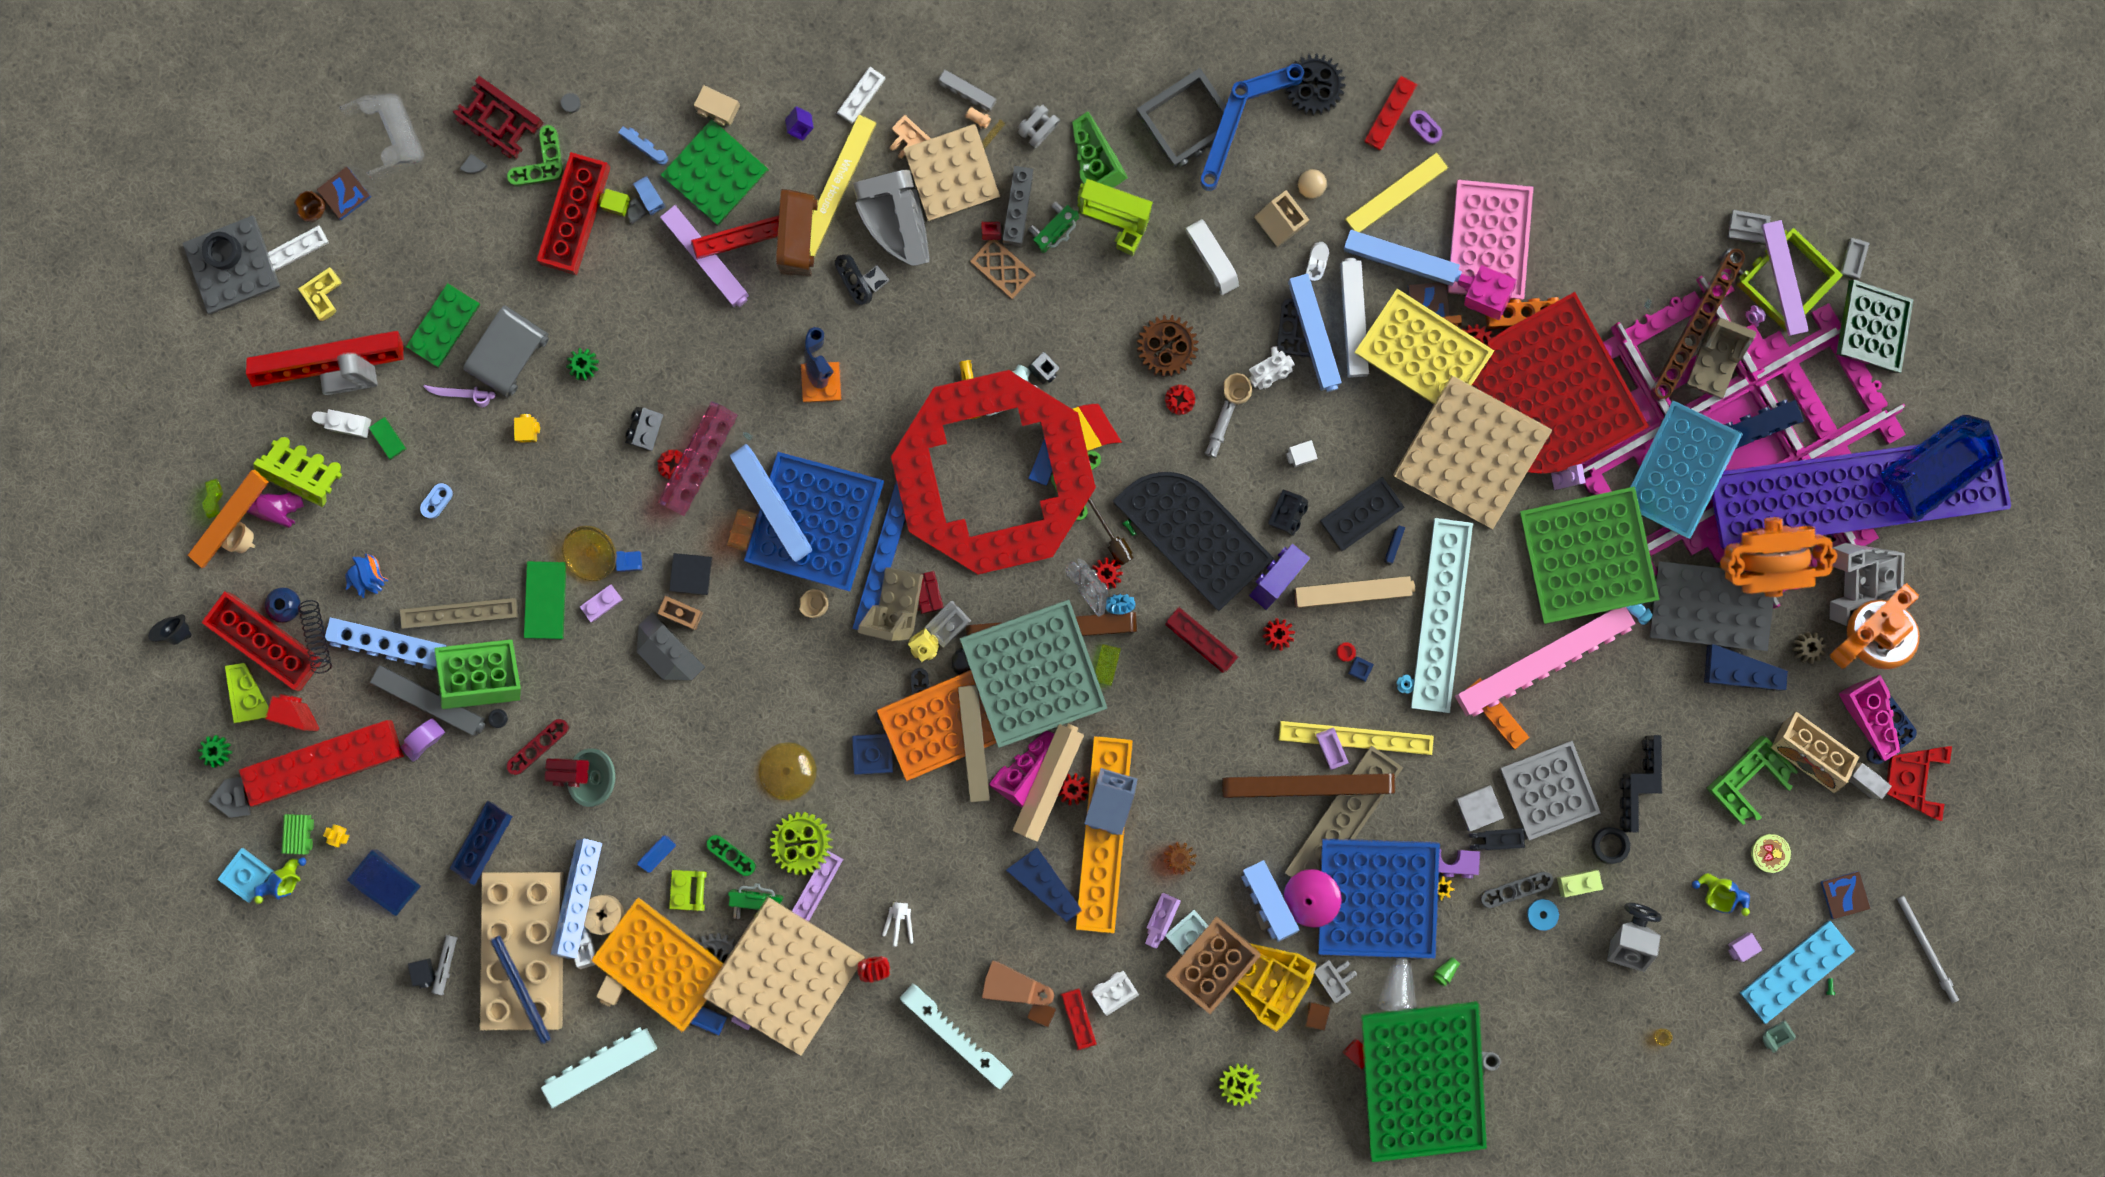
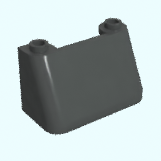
M504 305L467 359L463 369L505 397L513 396L518 389L516 385L517 377L535 349L546 346L549 341V334Z

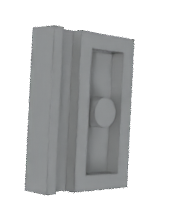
M1733 210L1731 211L1727 238L1765 245L1761 225L1770 223L1771 216Z
M950 601L924 628L931 635L933 634L944 648L971 620L953 601Z

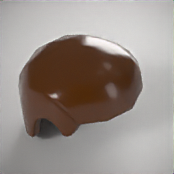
M312 191L302 192L294 202L297 207V215L306 222L317 221L323 216L325 211L323 199Z

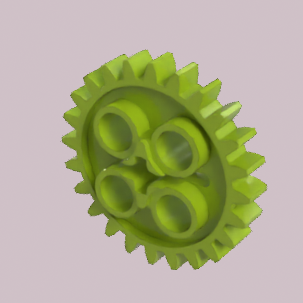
M796 812L795 818L789 814V820L782 818L783 825L776 824L779 830L772 831L776 835V838L770 839V841L775 842V845L771 846L770 849L776 850L772 856L778 857L776 863H782L781 869L788 867V873H792L794 870L795 875H799L800 871L803 875H807V869L810 873H814V867L821 869L820 862L827 863L824 856H830L827 849H832L833 847L828 845V842L833 841V839L827 838V835L831 831L824 830L827 824L820 825L822 819L817 818L815 820V815L813 814L809 818L806 812L803 813L802 817L799 812ZM812 828L813 835L808 838L806 836L807 829ZM793 830L794 838L789 841L787 834ZM801 840L805 842L818 840L817 843L803 844L801 847L796 845L785 847L786 844L801 843ZM811 847H814L815 854L812 857H810L808 855V850ZM795 849L797 853L796 858L791 860L790 852Z

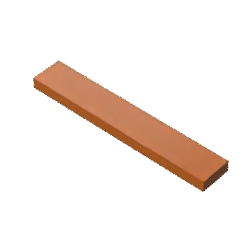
M251 470L188 554L201 568L208 564L269 483L256 470Z

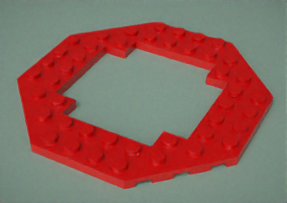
M1010 370L934 387L891 456L909 532L977 574L1053 557L1096 488L1078 412ZM1018 407L1022 426L1041 422L1058 496L1040 500L1043 520L969 537L965 518L946 523L929 448L947 444L943 427L945 424Z

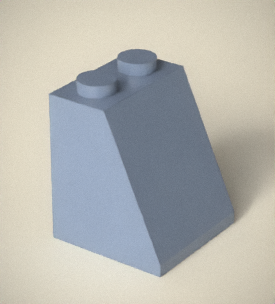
M1100 768L1085 824L1093 829L1100 828L1110 834L1122 835L1138 779Z

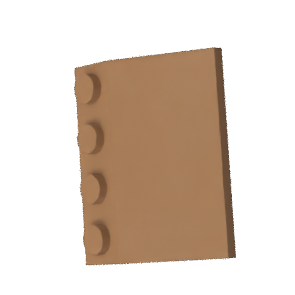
M1216 916L1165 976L1205 1011L1211 1014L1261 954Z

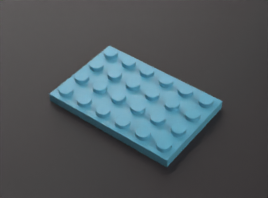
M1672 401L1631 487L1635 486L1641 515L1691 539L1743 433L1676 401Z

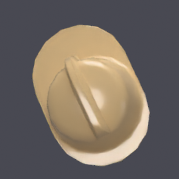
M239 521L221 546L229 552L244 553L250 547L255 548V545L252 543L254 534L245 524Z

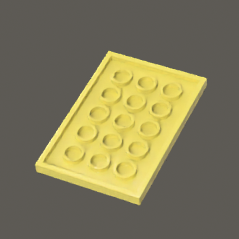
M1396 289L1356 349L1355 354L1432 404H1435L1451 375L1472 385L1494 350L1399 289Z

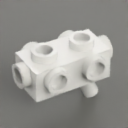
M1274 346L1271 348V357L1249 369L1251 373L1250 382L1254 388L1258 387L1259 390L1268 388L1273 382L1278 379H1284L1289 373L1293 372L1292 366H1294V362L1290 356L1286 357L1283 351L1279 352L1278 347Z

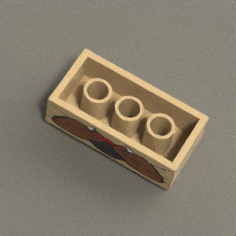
M1795 712L1783 722L1771 747L1833 793L1848 783L1859 759V756L1798 712Z

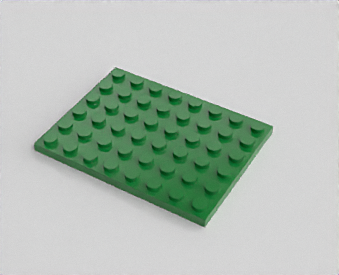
M1476 1001L1361 1015L1371 1162L1487 1149L1479 1003Z

